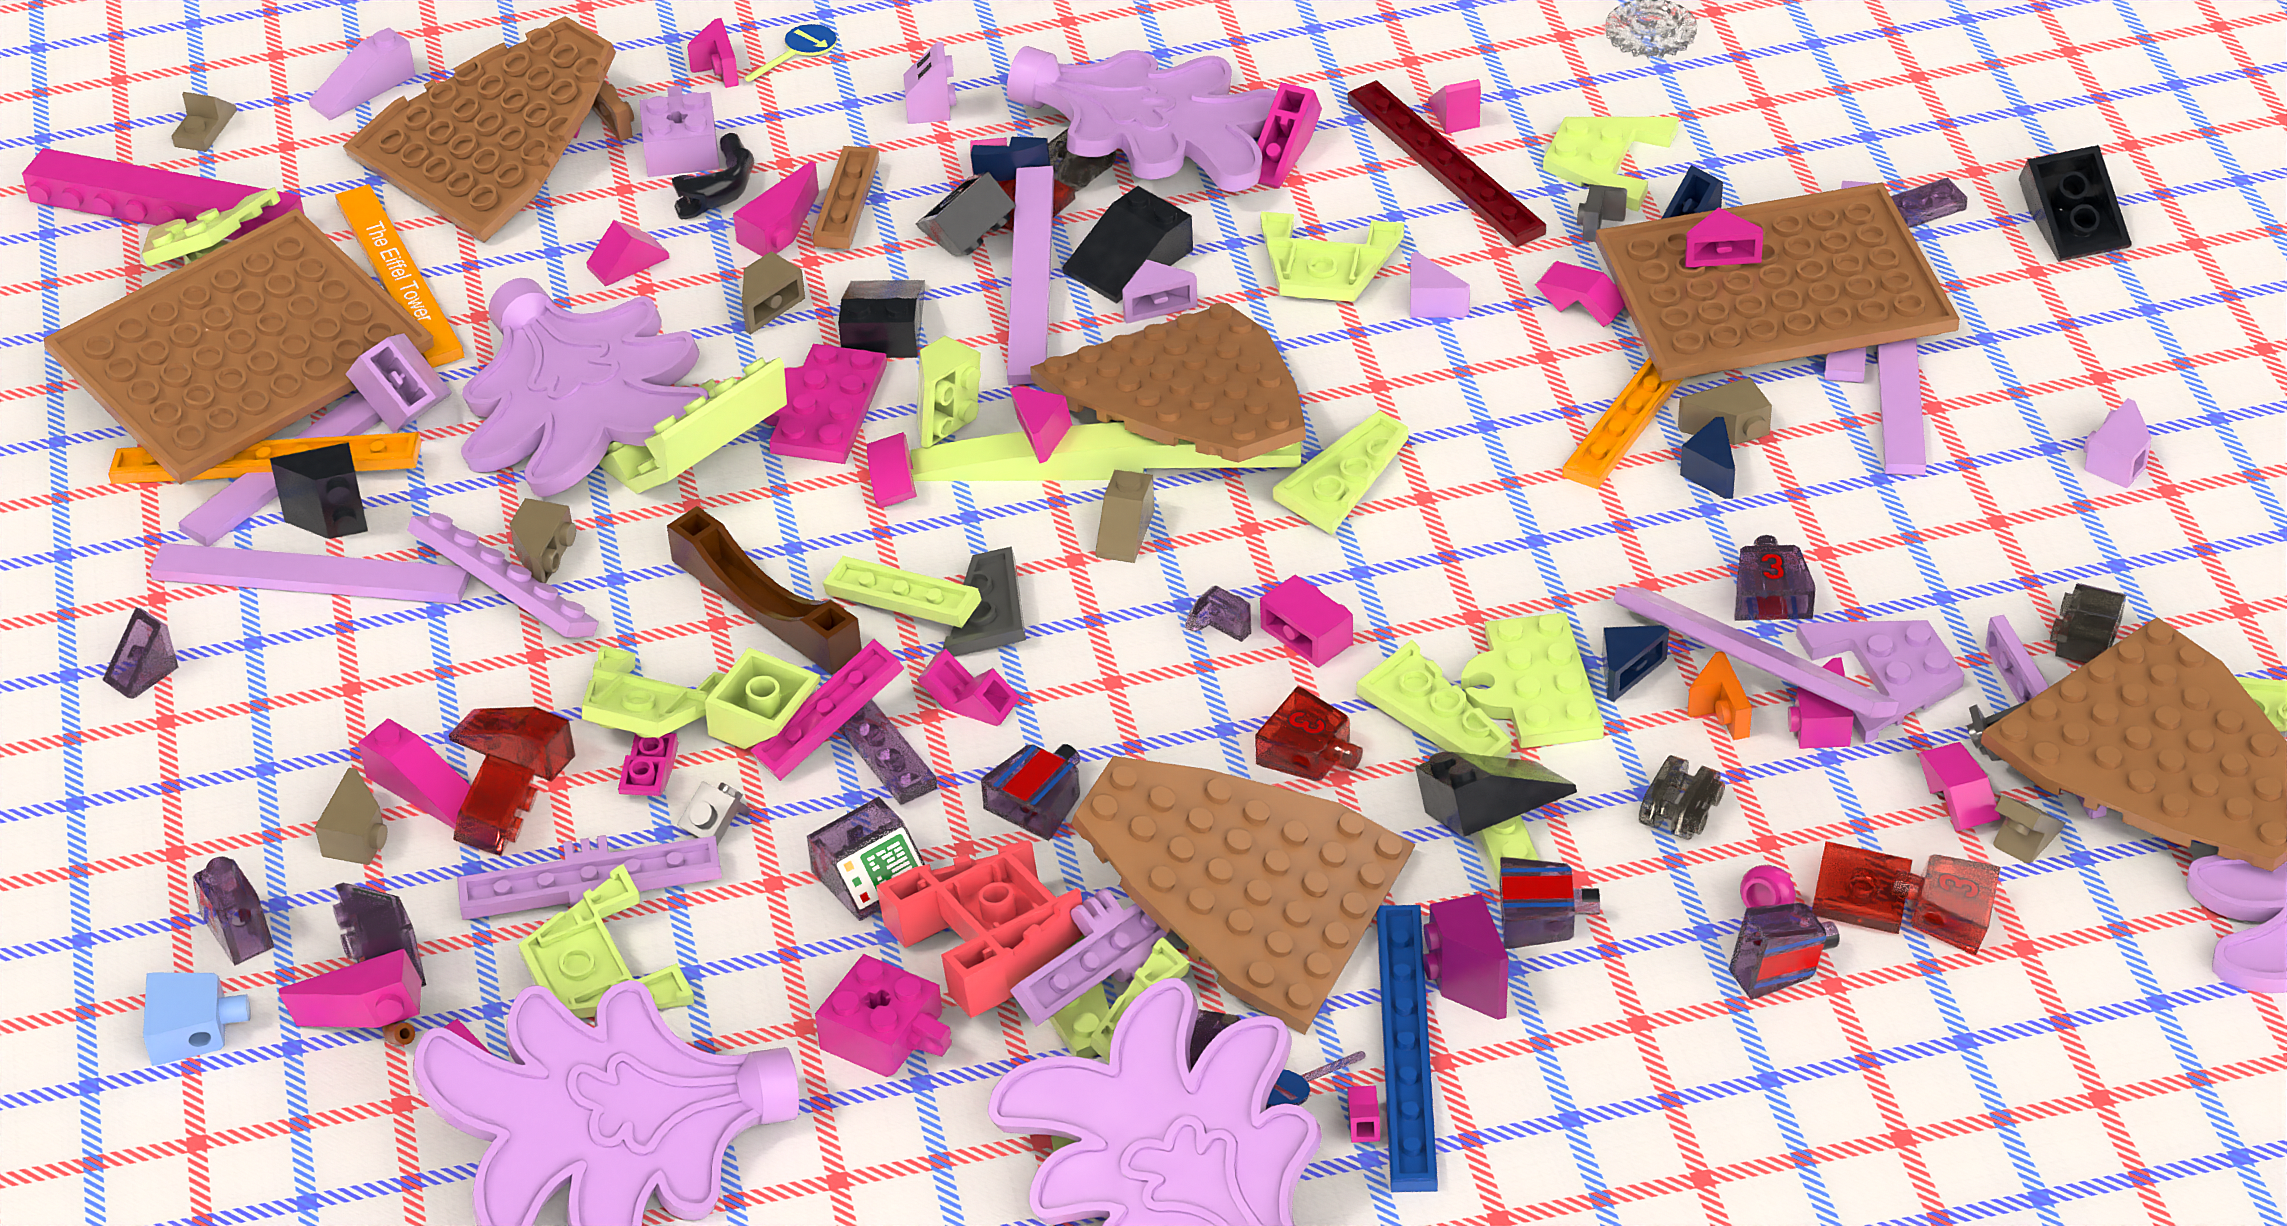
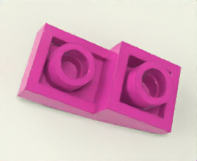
M902 432L868 443L869 472L875 502L878 507H887L917 497L911 473L913 465L905 433Z
M635 733L631 754L625 755L618 787L619 794L661 796L663 794L679 745L677 733H667L659 738H644Z

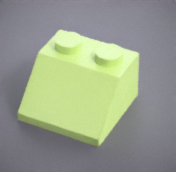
M748 647L705 699L708 735L742 749L778 735L821 681L820 675Z

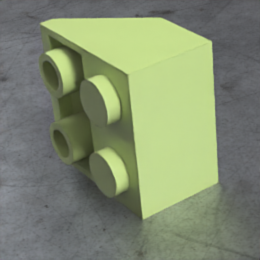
M947 336L941 337L920 350L917 422L921 446L929 448L975 420L979 410L978 391L981 378V352Z

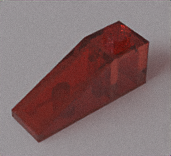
M535 706L473 709L449 734V740L550 782L576 756L569 720Z

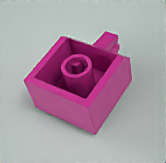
M863 954L815 1013L820 1049L884 1077L895 1074L913 1050L918 1049L943 1057L952 1045V1040L950 1039V1027L937 1021L942 1014L940 985Z

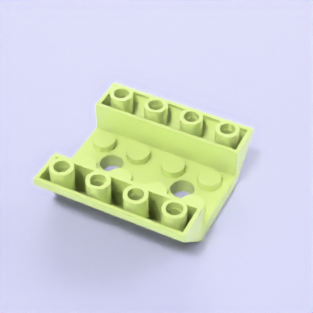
M761 357L744 367L743 371L746 375L737 381L733 376L717 384L713 378L698 387L707 390L710 396L708 400L702 395L683 407L686 414L676 419L674 415H670L655 424L653 428L656 433L644 440L647 446H634L616 441L610 442L607 449L608 453L599 462L600 467L636 494L672 480L787 405L783 361L778 357L766 363L764 358Z

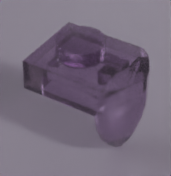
M1216 585L1212 586L1192 606L1186 619L1185 628L1190 631H1199L1210 625L1242 642L1251 634V605L1240 596L1233 595Z

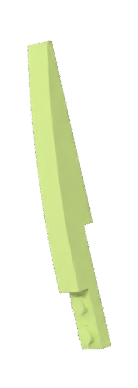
M1124 422L1071 426L1052 452L1048 461L1039 464L1024 431L932 445L929 448L912 449L911 460L913 469L911 473L913 481L1110 480L1114 469L1144 474L1145 468L1301 467V441L1237 463L1222 459L1217 455L1196 452L1194 442L1178 439L1179 443L1176 446H1171L1125 430Z

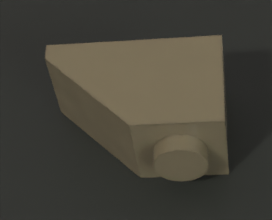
M774 252L767 253L744 268L742 308L745 331L750 335L805 299L802 269Z
M1750 377L1680 397L1678 428L1683 433L1695 435L1715 417H1724L1729 442L1731 445H1737L1770 434L1772 404Z
M1114 469L1103 499L1096 545L1097 558L1135 563L1155 511L1153 475Z
M348 768L318 820L315 831L322 857L370 865L378 849L381 850L386 843L387 826L383 824L377 801L357 769Z

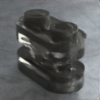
M1067 128L1048 143L1050 162L1054 170V181L1058 180L1060 186L1077 192L1114 164L1116 151L1100 157H1085L1073 154L1066 147L1069 129Z
M1669 755L1643 798L1639 811V823L1658 829L1664 819L1672 821V835L1686 840H1690L1694 834L1700 835L1707 823L1708 810L1711 805L1717 807L1724 794L1725 782L1720 781V771L1701 766L1696 775L1692 776L1688 774V760ZM1681 791H1685L1679 803L1675 804Z

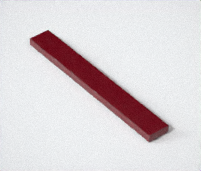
M1375 80L1348 92V103L1516 248L1546 235L1545 222L1379 81Z

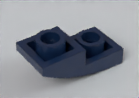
M1011 136L1009 146L973 145L970 154L973 175L988 171L996 181L1016 179L1017 168L1051 166L1047 138Z

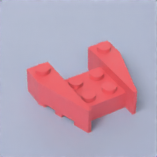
M1029 840L997 847V855L971 861L969 854L953 858L954 865L931 870L930 864L914 867L876 886L884 926L905 948L948 927H951L966 942L941 954L948 994L970 1018L1013 997L1010 990L1062 954L1083 935L1070 915V911L1073 908L1082 905L1081 891L1075 888L1056 898L1038 880L1033 845Z

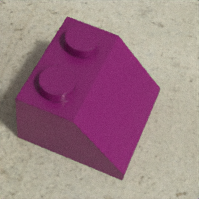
M1482 893L1430 904L1429 923L1423 926L1425 941L1429 949V953L1423 954V964L1428 980L1435 979L1440 994L1444 998L1497 1020L1506 1018L1509 958Z

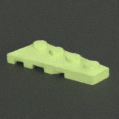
M1410 640L1357 682L1358 696L1448 752L1503 758L1511 752V739L1481 708L1472 707L1466 700V693L1457 684L1452 686L1442 676V669L1433 660L1427 661L1420 654V647L1413 640Z

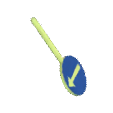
M816 24L800 25L791 29L785 36V44L789 51L746 75L745 80L747 82L752 81L795 54L814 56L829 52L835 47L837 42L835 32L828 27Z

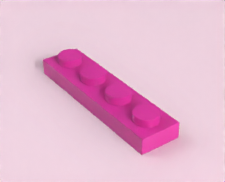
M873 639L803 702L778 735L758 743L750 751L766 769L781 781L902 672L904 667L893 654Z

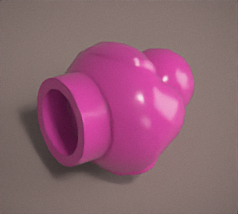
M1755 866L1745 873L1740 883V894L1745 906L1753 913L1764 918H1777L1786 913L1796 899V891L1790 875L1776 866Z

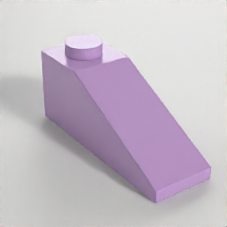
M390 27L380 30L373 36L361 41L309 99V105L328 120H332L416 76L409 41Z

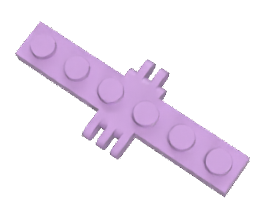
M606 835L597 836L598 849L591 850L589 838L580 839L582 850L580 852H575L572 840L563 842L565 860L457 877L462 919L467 920L571 903L572 908L583 899L585 891L589 888L591 891L595 890L610 878V872L622 864H624L638 892L720 879L722 875L716 836L609 853Z
M1103 888L1095 893L1094 897H1089L1082 905H1078L1070 911L1071 918L1085 938L1019 982L1010 992L1037 1027L1112 974L1119 982L1127 981L1130 985L1134 979L1135 972L1139 967L1142 968L1151 955V947L1160 938H1165L1174 931L1172 930L1167 934L1136 903L1124 911L1110 891Z

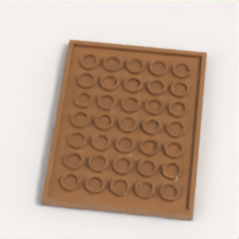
M1883 182L1724 208V210L1763 229L1761 263L1685 267L1686 233L1714 210L1596 230L1595 242L1661 381L1678 380L1720 371L1788 361L1854 348H1864L1889 342H1899L1907 339L1954 332L1959 329L1960 318Z
M298 208L43 338L45 350L180 485L357 389L346 376L347 371L360 355L387 337L404 333L420 353L434 347L433 335Z

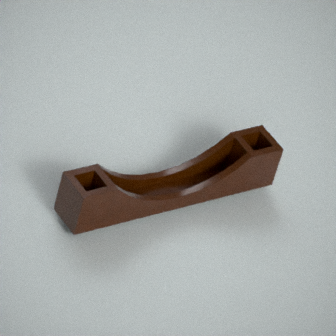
M694 507L667 525L671 558L675 564L829 674L833 675L862 650L857 617L831 599L824 601L809 600L780 586L746 555L724 524L700 507Z

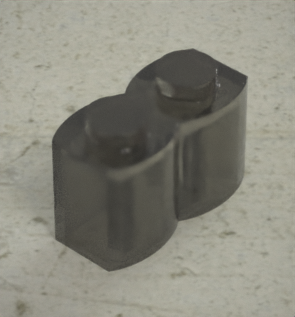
M2082 583L2076 584L2073 594L2065 592L2060 609V616L2064 618L2055 619L2050 636V642L2057 644L2055 656L2087 663L2112 647L2123 618L2127 594Z

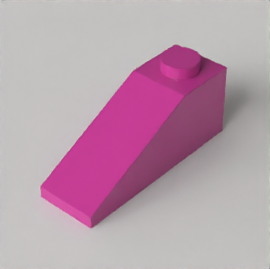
M1283 82L1280 83L1257 143L1262 153L1261 175L1257 184L1279 189L1310 142L1322 111L1320 102L1313 89Z
M808 162L733 213L737 243L763 257L771 251L777 254L794 242L819 194L816 163Z
M387 718L358 742L366 778L451 828L458 830L486 806L485 799L422 738L393 720Z
M403 948L279 988V996L296 1026L378 1028L420 1014L422 981Z

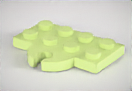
M1566 612L1485 622V636L1490 651L1478 654L1469 660L1461 675V689L1466 693V700L1473 708H1481L1490 718L1511 719L1520 748L1603 739L1604 725ZM1476 685H1485V686H1488V687H1490V688H1489V689H1478V688H1475L1474 686H1476Z

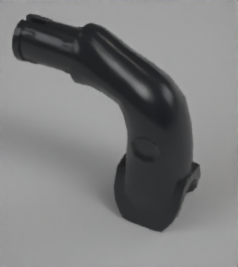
M728 133L720 139V149L726 157V170L696 177L679 175L672 178V185L678 197H682L674 205L680 219L697 217L708 209L720 207L737 200L744 193L754 166V157L748 149H745L737 134Z

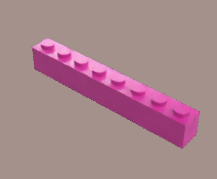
M42 148L22 172L30 202L156 226L176 219H185L186 223L197 221L196 216L207 210L217 208L218 212L221 213L233 209L246 196L267 190ZM277 191L281 201L273 206L262 207V214L241 222V227L225 237V239L235 240L296 208L304 214L300 195Z

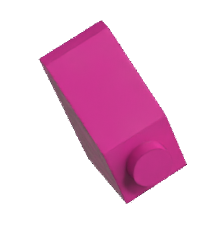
M1841 657L1832 658L1822 667L1845 677ZM1798 687L1796 690L1795 706L1788 707V727L1790 732H1796L1799 749L1850 747L1853 711L1802 687Z

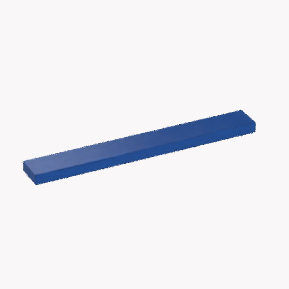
M1382 905L1377 910V935L1391 1193L1437 1192L1438 1179L1425 969L1423 964L1421 905Z

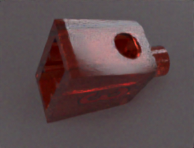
M1299 686L1293 690L1255 734L1257 765L1311 781L1322 780L1335 764L1353 771L1359 765L1363 755L1362 747L1350 743V719L1348 716Z
M1933 854L1929 856L1921 876L1897 869L1892 881L1890 894L1914 901L1909 922L1913 928L1969 954L1976 955L1989 928L2001 867Z

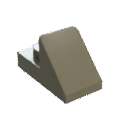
M183 92L182 96L187 116L171 135L174 147L207 152L236 113V105L213 96Z
M2002 795L1995 811L2005 815L2006 818L1993 845L1995 848L2020 861L2030 864L2061 832L2066 822L2026 802Z

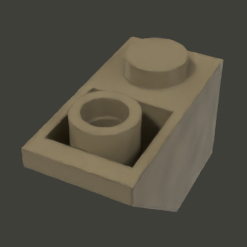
M525 498L510 522L515 554L524 568L531 571V577L540 583H546L551 574L558 570L562 555L567 547L573 545L576 537V525L572 523L569 506Z

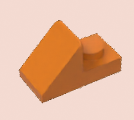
M1722 651L1715 652L1689 689L1687 715L1692 718L1716 713L1719 723L1727 726L1733 741L1749 738L1752 706L1726 654Z

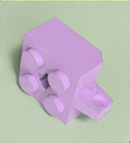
M680 85L667 87L668 97L656 96L650 99L639 100L648 177L720 169L711 92H692L682 95V86Z

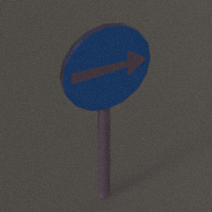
M1358 1051L1302 1075L1283 1069L1271 1090L1266 1108L1281 1104L1300 1106L1307 1101L1310 1095L1309 1081L1363 1060L1366 1056L1365 1052Z

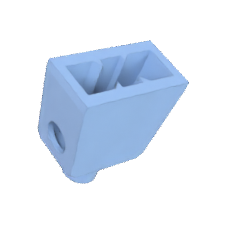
M147 973L143 1038L152 1066L218 1051L225 1045V1024L250 1021L248 995L225 997L220 978L215 973Z

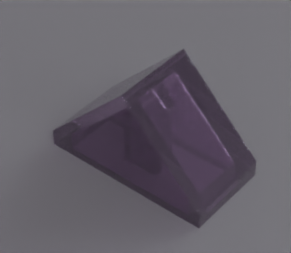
M135 607L102 680L127 698L134 699L179 668L168 626L142 608Z

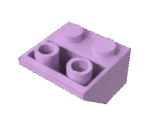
M404 333L387 337L360 355L346 373V376L393 433L398 432L452 394L451 390Z

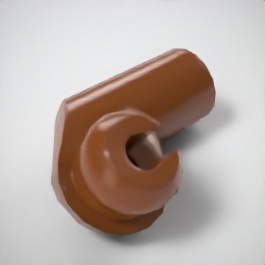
M407 1019L381 1027L384 1038L388 1043L407 1045L414 1040V1027L407 1022H403Z

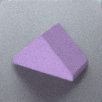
M1417 251L1412 253L1410 318H1464L1469 315L1470 285Z
M1147 259L1122 290L1123 313L1126 324L1198 307L1197 278L1194 273Z

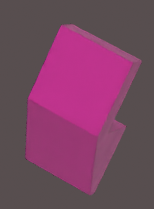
M1556 261L1535 284L1559 312L1578 300L1603 327L1612 322L1625 306L1618 287L1604 272Z
M947 649L936 653L917 679L945 710L994 726L1002 724L1020 699V696L994 668L973 678Z
M1961 742L1918 753L1930 794L1941 791L1944 793L1955 832L2001 819L1999 812L1995 811L1997 805L1988 776Z

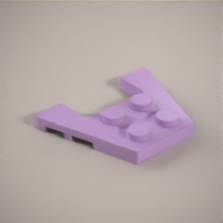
M1928 620L1797 624L1796 637L1811 660L1852 651L1879 693L1899 701L1896 714L1892 717L1868 718L1853 711V726L1865 744L1877 739L1879 731L1895 723L1898 726L1902 724L1904 716L1921 707L1925 710L1963 687L1965 674Z

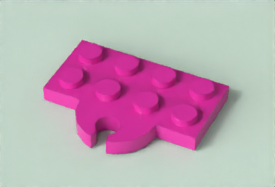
M813 343L803 367L784 368L787 405L763 420L767 424L775 426L769 441L770 453L845 464L886 369V354Z

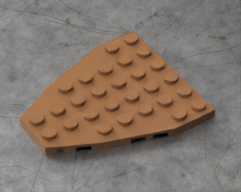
M564 16L550 22L546 27L536 28L525 33L527 40L509 48L503 42L453 68L455 71L454 76L446 81L436 84L433 79L425 83L426 92L407 101L404 95L394 100L345 143L343 148L349 157L485 243L538 194L590 112L616 51L611 42Z
M1216 303L1211 305L1209 309L1194 314L1186 313L1178 316L1175 320L1163 324H1151L1146 326L1144 330L1129 335H1117L1111 341L1095 346H1083L1077 352L1068 355L1049 357L1043 363L1030 367L1031 381L1048 393L1065 396L1069 410L1079 413L1083 411V406L1096 410L1097 420L1105 423L1111 420L1124 421L1125 430L1163 444L1176 446L1179 443L1178 439L1194 442L1196 452L1217 455L1222 459L1239 463L1306 440L1305 422L1297 386L1266 329L1228 303Z
M2158 617L1982 731V745L2047 792L2058 796L2061 789L2085 798L2084 807L2097 811L2100 806L2111 808L2123 813L2122 822L2187 847L2191 846L2192 840L2219 847L2217 856L2231 860H2244L2258 868L2273 872L2287 862V741L2220 659Z
M1118 756L1112 757L1075 812L1071 825L1079 835L1090 842L1094 854L1102 864L1109 861L1121 876L1119 885L1126 894L1167 934L1173 930L1189 946L1187 954L1193 960L1198 962L1203 959L1219 975L1216 982L1226 992L1270 1016L1279 1018L1284 1024L1304 1035L1416 845L1338 802L1210 769Z

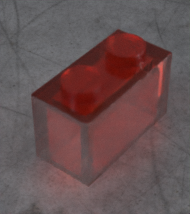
M487 753L458 812L453 840L501 857L508 842L516 843L524 823V819L520 818L522 812L530 813L538 794V789L532 787L535 769Z

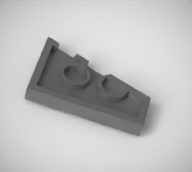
M1012 546L972 555L963 585L978 588L982 600L963 627L953 626L951 635L946 636L943 649H947L953 657L1026 640L1016 560Z

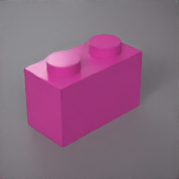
M1296 574L1260 598L1261 628L1317 668L1353 644V614L1344 605L1336 603L1323 594L1316 586L1307 583Z

